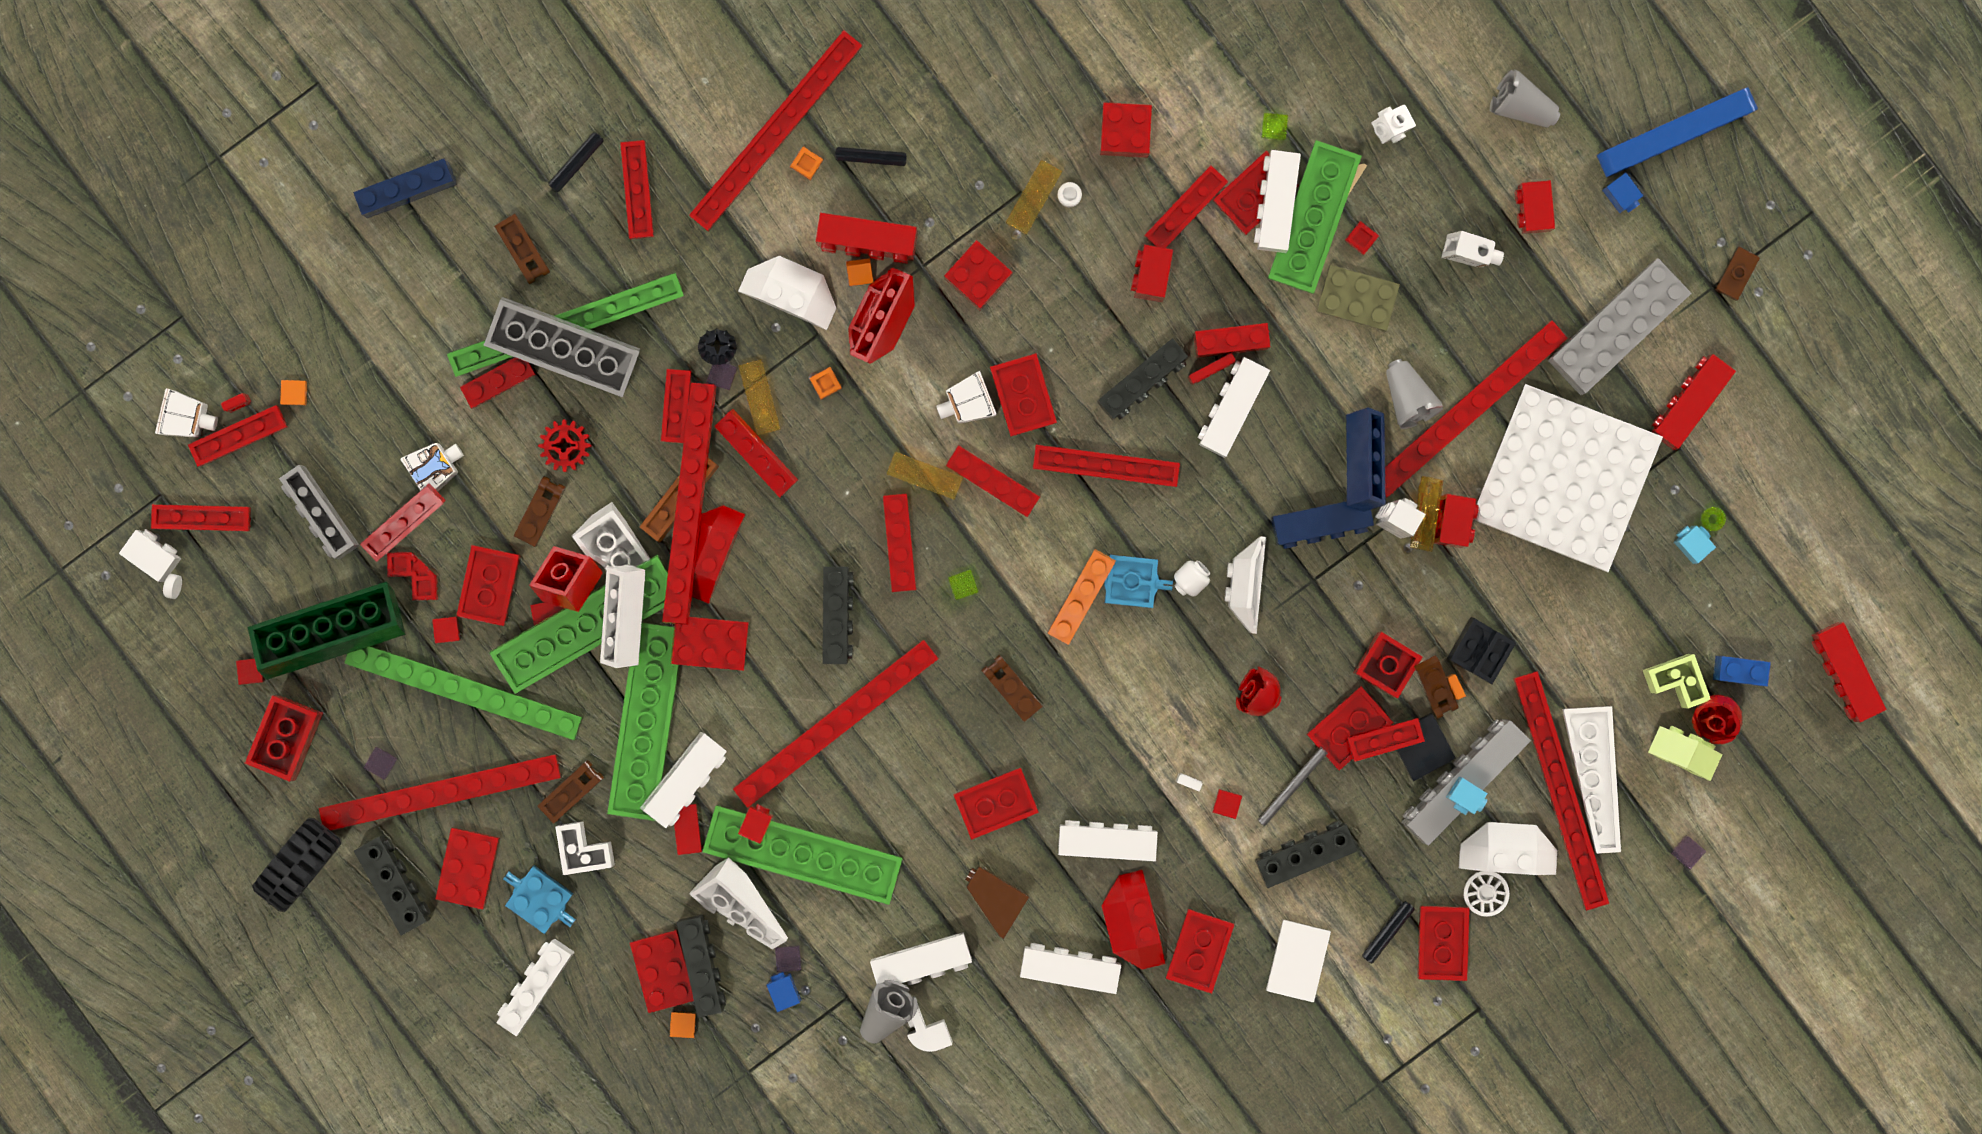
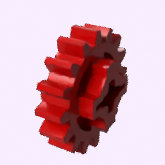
M565 419L562 420V425L554 421V428L551 429L546 426L545 430L548 434L546 436L540 435V438L544 440L543 444L538 445L539 448L544 449L540 457L548 458L545 463L548 466L554 463L553 470L558 471L560 466H562L563 472H568V467L571 466L576 471V464L584 465L585 462L582 458L584 456L590 457V454L586 452V448L592 447L591 444L586 443L590 435L582 434L585 429L583 426L576 429L577 422L572 421L570 426ZM570 430L576 433L580 441H574L571 438ZM559 432V436L554 441H550L553 435ZM564 440L569 444L575 445L566 448V452L559 447H555L564 444ZM550 451H556L559 454L560 461L556 460ZM575 451H580L577 457L571 460V455Z

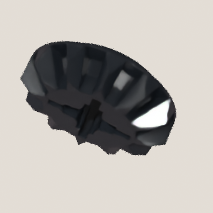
M718 328L712 331L707 330L700 337L698 343L699 355L705 362L712 365L728 363L733 359L737 350L734 336H731L727 330L722 331ZM716 339L720 341V345H724L720 347L719 354H716L715 347H713Z

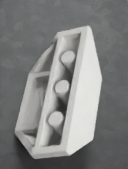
M781 256L749 268L738 291L825 330L828 329L836 311V306L824 275Z
M1262 536L1258 537L1235 556L1232 563H1228L1227 577L1231 578L1230 587L1225 589L1224 601L1228 602L1230 610L1248 632L1257 634L1266 537Z
M1486 822L1460 844L1459 868L1498 873L1556 875L1558 850L1537 825Z

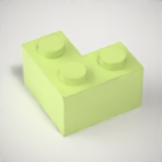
M1686 654L1643 670L1651 693L1657 694L1675 688L1682 708H1691L1710 700L1694 654Z
M1660 726L1648 753L1711 781L1722 757V754L1714 750L1716 746L1691 733L1689 737L1683 735V730L1674 726H1670V729Z

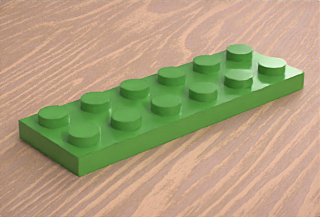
M1317 140L1315 141L1294 201L1287 253H1276L1267 279L1314 294L1360 163L1361 155Z

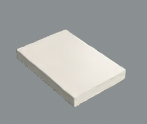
M1283 920L1266 991L1314 1002L1331 931Z

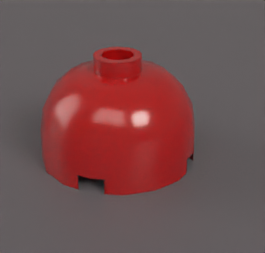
M1258 667V670L1251 669L1239 686L1238 690L1243 691L1240 698L1236 697V707L1239 711L1251 716H1264L1279 706L1282 699L1280 682L1274 674L1262 667Z
M1712 695L1709 701L1697 705L1692 717V724L1697 735L1701 738L1704 736L1710 739L1709 742L1713 744H1726L1732 742L1739 734L1743 724V715L1737 702L1725 695Z

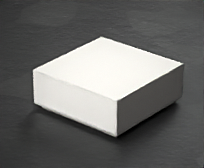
M1182 773L1177 776V783L1200 791L1201 781Z

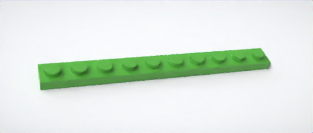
M675 272L554 316L586 329H592L680 298L684 294ZM485 340L447 354L455 377L513 356L484 346Z
M372 646L348 653L344 663L572 740L576 739L583 718Z

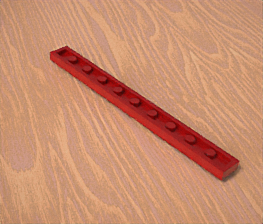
M842 31L690 213L689 216L708 232L862 49L863 46L846 31Z
M1553 321L1545 325L1385 466V498L1390 496L1568 339Z
M691 383L662 620L664 623L689 624L717 387L714 384Z
M925 640L921 641L734 787L733 790L746 807H750L939 658Z
M1538 671L1513 678L1584 909L1587 911L1610 904Z
M554 754L319 808L322 824L329 830H334L562 777L557 755Z

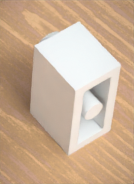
M147 529L145 531L135 530L119 554L156 581L165 582L167 576L171 574L181 560L176 555L178 551L167 543L164 546L156 541L158 537Z

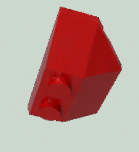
M891 268L888 270V273L882 275L869 285L848 328L851 356L871 364L894 350L915 307L913 276Z
M724 505L701 514L692 590L693 598L708 604L710 603L746 514Z
M1143 870L1118 875L1101 905L1113 953L1142 970L1165 964L1160 936Z

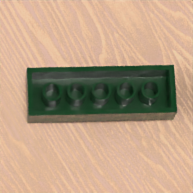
M387 581L248 627L257 671L266 680L406 635L395 591Z

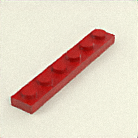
M1043 445L1035 446L1033 469L1169 487H1177L1180 463Z

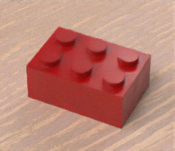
M272 695L244 764L289 782L295 781L323 712L283 696Z

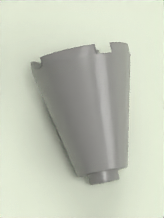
M1515 69L1514 71L1510 70L1503 77L1496 88L1500 90L1498 97L1493 96L1490 103V112L1495 115L1545 128L1555 125L1560 117L1559 107L1520 71Z
M1398 359L1388 365L1389 369L1386 370L1397 423L1401 429L1417 426L1416 422L1423 419L1426 422L1443 410L1442 402L1408 361Z
M885 980L874 987L860 1028V1033L866 1041L874 1044L879 1043L916 1015L918 1009L917 999L915 996L912 998L908 993L910 989L906 985L894 980Z

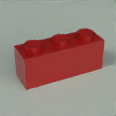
M1268 323L1195 331L1193 334L1196 358L1268 350L1270 348Z

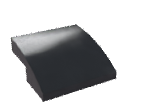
M1471 617L1447 659L1489 684H1493L1516 642Z
M1432 713L1418 719L1425 742L1396 750L1413 782L1456 759Z

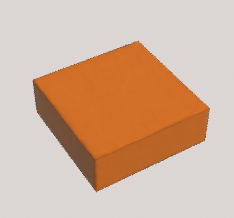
M802 147L790 168L811 181L824 160L805 147Z
M870 258L846 261L849 286L873 283Z
M831 367L809 378L821 400L842 389Z
M281 380L280 404L306 405L307 381Z
M1456 674L1446 676L1454 699L1459 700L1466 695Z
M672 1011L670 1037L694 1038L696 1013Z

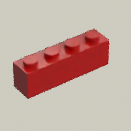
M1714 354L1701 357L1695 365L1697 371L1692 377L1690 375L1686 377L1680 386L1683 388L1678 396L1673 395L1666 404L1668 410L1664 415L1659 414L1651 425L1654 427L1651 432L1662 436L1661 441L1672 450L1680 448L1736 372Z
M1837 622L1812 634L1814 639L1812 641L1813 648L1817 654L1822 655L1824 660L1823 668L1828 676H1832L1835 682L1833 685L1835 693L1839 698H1843L1846 705L1844 711L1850 720L1853 719L1854 722L1861 723L1887 710L1845 623Z

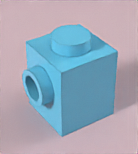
M1697 525L1690 528L1685 526L1676 534L1678 539L1674 541L1676 546L1693 564L1699 563L1716 548L1709 540L1711 536L1708 531L1702 526L1698 527Z
M1458 777L1446 798L1456 803L1453 808L1464 815L1468 812L1475 814L1476 811L1481 812L1486 805L1487 799L1485 797L1488 793L1466 779Z

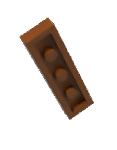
M709 458L705 484L719 467ZM680 475L640 525L643 531L659 543L674 526Z

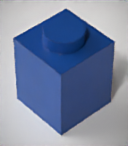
M1624 173L1602 190L1619 213L1625 209L1628 213L1640 205L1638 199L1643 196L1627 173Z
M780 972L770 977L771 981L767 983V988L777 1012L801 1002L791 973L785 975L784 972Z

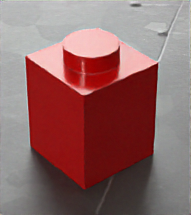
M759 804L756 807L751 806L738 834L761 844L773 818V815L769 814L770 809Z

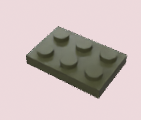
M1329 265L1316 312L1386 332L1400 284Z

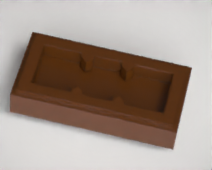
M1737 247L1715 290L1737 301L1760 257L1741 247Z

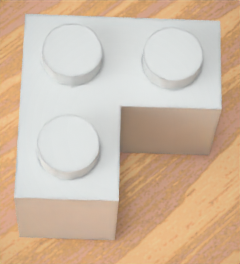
M583 821L556 826L563 875L611 868L615 865L611 841L587 845Z

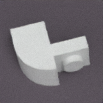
M918 1006L916 1015L908 1022L910 1028L915 1027V1030L907 1034L910 1042L923 1051H937L952 1045L953 1041L945 1020L943 1019L926 1026Z

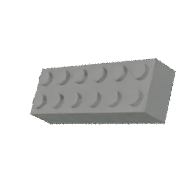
M1657 258L1643 269L1547 361L1580 395H1583L1675 310L1691 292Z
M504 297L500 299L484 343L486 347L623 397L640 348Z
M1496 719L1487 728L1489 733L1483 738L1478 737L1470 746L1472 750L1467 755L1462 754L1453 763L1455 767L1449 773L1445 771L1436 780L1438 785L1433 790L1427 789L1419 798L1421 802L1415 808L1411 806L1402 815L1404 820L1401 823L1422 843L1429 846L1461 813L1453 808L1456 803L1446 798L1458 777L1466 779L1483 790L1531 741L1512 721L1507 719L1499 721Z

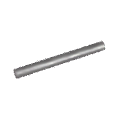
M1320 747L1258 819L1262 825L1266 826L1328 754L1326 750Z

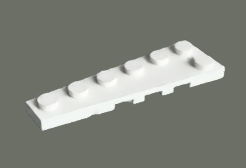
M1612 706L1562 709L1595 853L1621 852Z

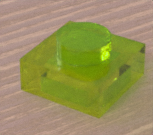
M1264 113L1261 138L1286 140L1288 115Z
M971 570L948 577L956 600L979 593Z

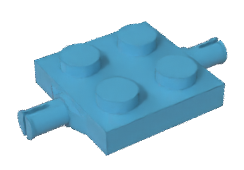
M1109 555L1116 562L1104 582L1106 590L1105 603L1153 608L1154 596L1158 589L1172 591L1173 586H1164L1163 584L1173 585V580H1159L1157 574L1158 560Z
M535 865L521 880L510 871L503 880L515 887L513 895L505 906L545 934L552 923L558 919L569 927L575 922L576 919L565 912L567 902L574 893Z

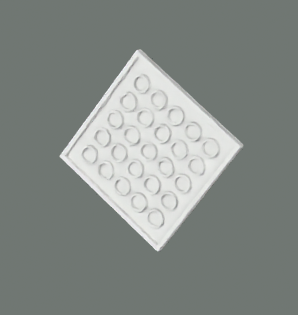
M1525 384L1478 500L1479 511L1477 519L1473 520L1608 573L1663 437Z

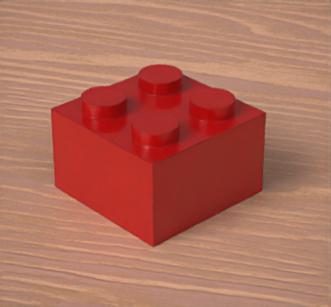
M1104 102L1102 107L1100 155L1148 158L1150 153L1152 105Z
M976 240L944 275V279L981 311L1012 277L1013 272Z
M1144 245L1142 250H1138L1135 267L1139 268V271L1132 278L1130 290L1135 292L1134 298L1163 302L1167 289L1173 249Z
M1451 494L1440 496L1433 544L1465 548L1469 546V543H1473L1475 529L1472 528L1473 519H1477L1479 505L1475 504V498Z
M553 546L529 586L543 602L579 612L603 572L590 556Z
M1377 632L1353 673L1393 698L1398 699L1415 671L1414 666L1419 664L1423 657L1385 633Z

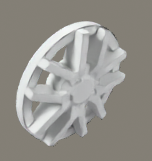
M1480 871L1468 878L1463 896L1466 905L1471 911L1480 916H1493L1500 913L1506 907L1509 900V887L1504 878L1499 874ZM1481 875H1490L1486 883ZM1477 877L1482 883L1479 887L1473 883V880ZM1493 877L1499 879L1494 886L1490 885ZM1501 883L1504 885L1505 892L1496 890ZM1470 884L1476 889V891L1468 893V888ZM1497 894L1505 895L1503 902L1495 899ZM1469 896H1477V900L1469 902ZM1493 901L1501 904L1495 911L1493 909ZM1480 902V911L1475 909L1473 905ZM1485 903H1489L1490 912H1484Z

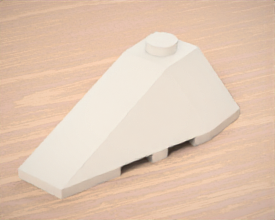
M613 502L591 515L572 535L585 555L590 556L605 567L606 570L607 567L625 565L636 567L650 559Z
M730 858L717 864L690 892V895L706 910L713 914L716 911L728 918V923L733 926L736 923L744 927L749 936L771 949L781 945L788 939L747 874Z

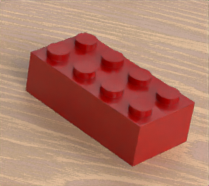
M820 213L816 244L825 253L836 254V250L844 251L847 256L860 257V254H867L873 260L884 261V257L893 258L895 263L908 264V261H914L918 231L915 226Z

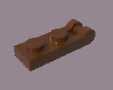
M516 214L494 226L529 284L534 283L536 278L542 274L545 276L550 273L548 266ZM535 260L538 266L529 270L527 264Z
M543 476L514 534V537L534 547H537L566 489V486L560 483L556 485L550 482L551 479ZM546 490L553 493L551 500L543 497Z
M998 655L994 659V663L989 667L985 666L981 671L1025 722L1043 706L1004 659ZM1002 668L1006 674L998 680L994 674Z
M1436 655L1414 666L1436 719L1443 717V714L1450 710L1453 712L1459 709ZM1444 699L1446 700V702H1444V703H1442V704H1440V705L1438 704V702H1440V701H1442V700H1444Z
M589 760L583 763L538 805V808L553 824L605 778L600 772L597 773L592 768L593 764ZM583 774L590 779L586 785L580 780Z

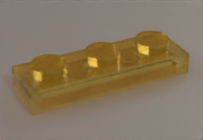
M1041 160L1008 217L1006 224L1027 235L1061 176L1062 171Z
M762 359L738 365L756 434L760 436L781 430Z
M898 452L894 453L887 471L889 476L953 500L956 498L963 479L962 476Z
M1421 476L1418 488V506L1416 509L1426 515L1414 536H1411L1410 548L1432 552L1444 480Z

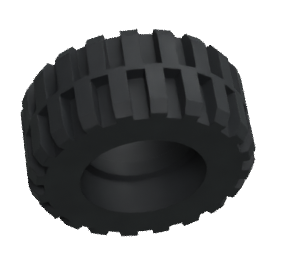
M308 818L252 885L254 892L279 912H286L342 844L340 838L315 818Z

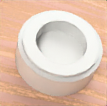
M1064 183L1058 190V200L1065 207H1074L1081 200V189L1075 183Z
M175 574L167 576L163 586L165 597L171 599L178 597L182 587V577Z

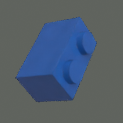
M1716 656L1713 680L1768 686L1771 662Z

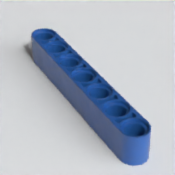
M1749 87L1612 147L1596 156L1605 176L1609 177L1758 110V107Z

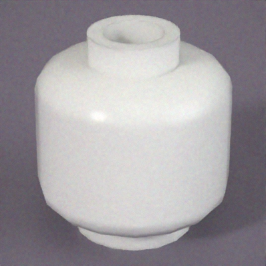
M1198 560L1196 562L1187 561L1175 572L1174 579L1176 584L1174 586L1183 596L1186 594L1197 596L1210 583V572Z

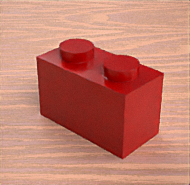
M1551 180L1521 183L1518 189L1515 190V202L1520 204V213L1517 214L1518 228H1522V234L1551 232L1555 229Z

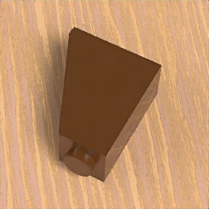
M979 865L977 870L972 868L965 879L969 882L967 889L998 935L1004 939L1027 902L1029 895Z

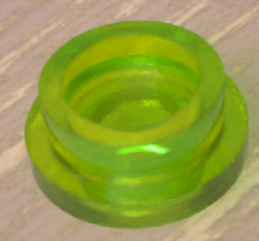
M1707 508L1701 515V523L1709 531L1720 530L1725 525L1726 516L1720 508ZM1712 514L1717 518L1714 524L1709 521V517Z

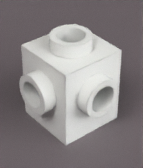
M1405 104L1394 110L1388 107L1377 113L1379 118L1371 122L1382 144L1390 140L1393 143L1406 137L1405 133L1416 126Z

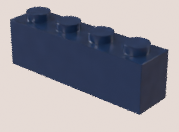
M443 158L353 193L361 215L368 219L456 186L457 182L450 163Z
M1367 407L1346 415L1347 506L1362 512L1386 505L1384 413Z
M1347 501L1271 517L1277 546L1283 544V549L1298 546L1297 541L1306 540L1307 544L1321 542V536L1330 535L1331 539L1345 537L1344 532L1354 530V534L1369 532L1368 527L1374 526L1371 510L1362 512L1347 506Z

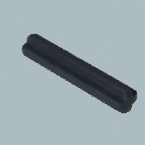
M593 132L549 181L548 185L555 192H560L603 143V138L596 132Z
M837 147L835 152L837 161L905 166L907 161L905 152Z
M1407 901L1400 905L1362 954L1366 961L1371 964L1375 962L1415 910L1414 906Z

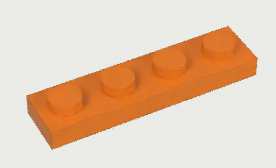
M1094 549L1049 629V635L1067 645L1070 644L1116 560Z

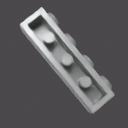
M298 465L279 478L283 484L281 486L282 490L289 498H293L297 504L295 506L297 512L302 518L306 517L310 523L308 526L310 531L316 538L319 537L324 544L322 547L330 558L341 559L360 546L305 466Z

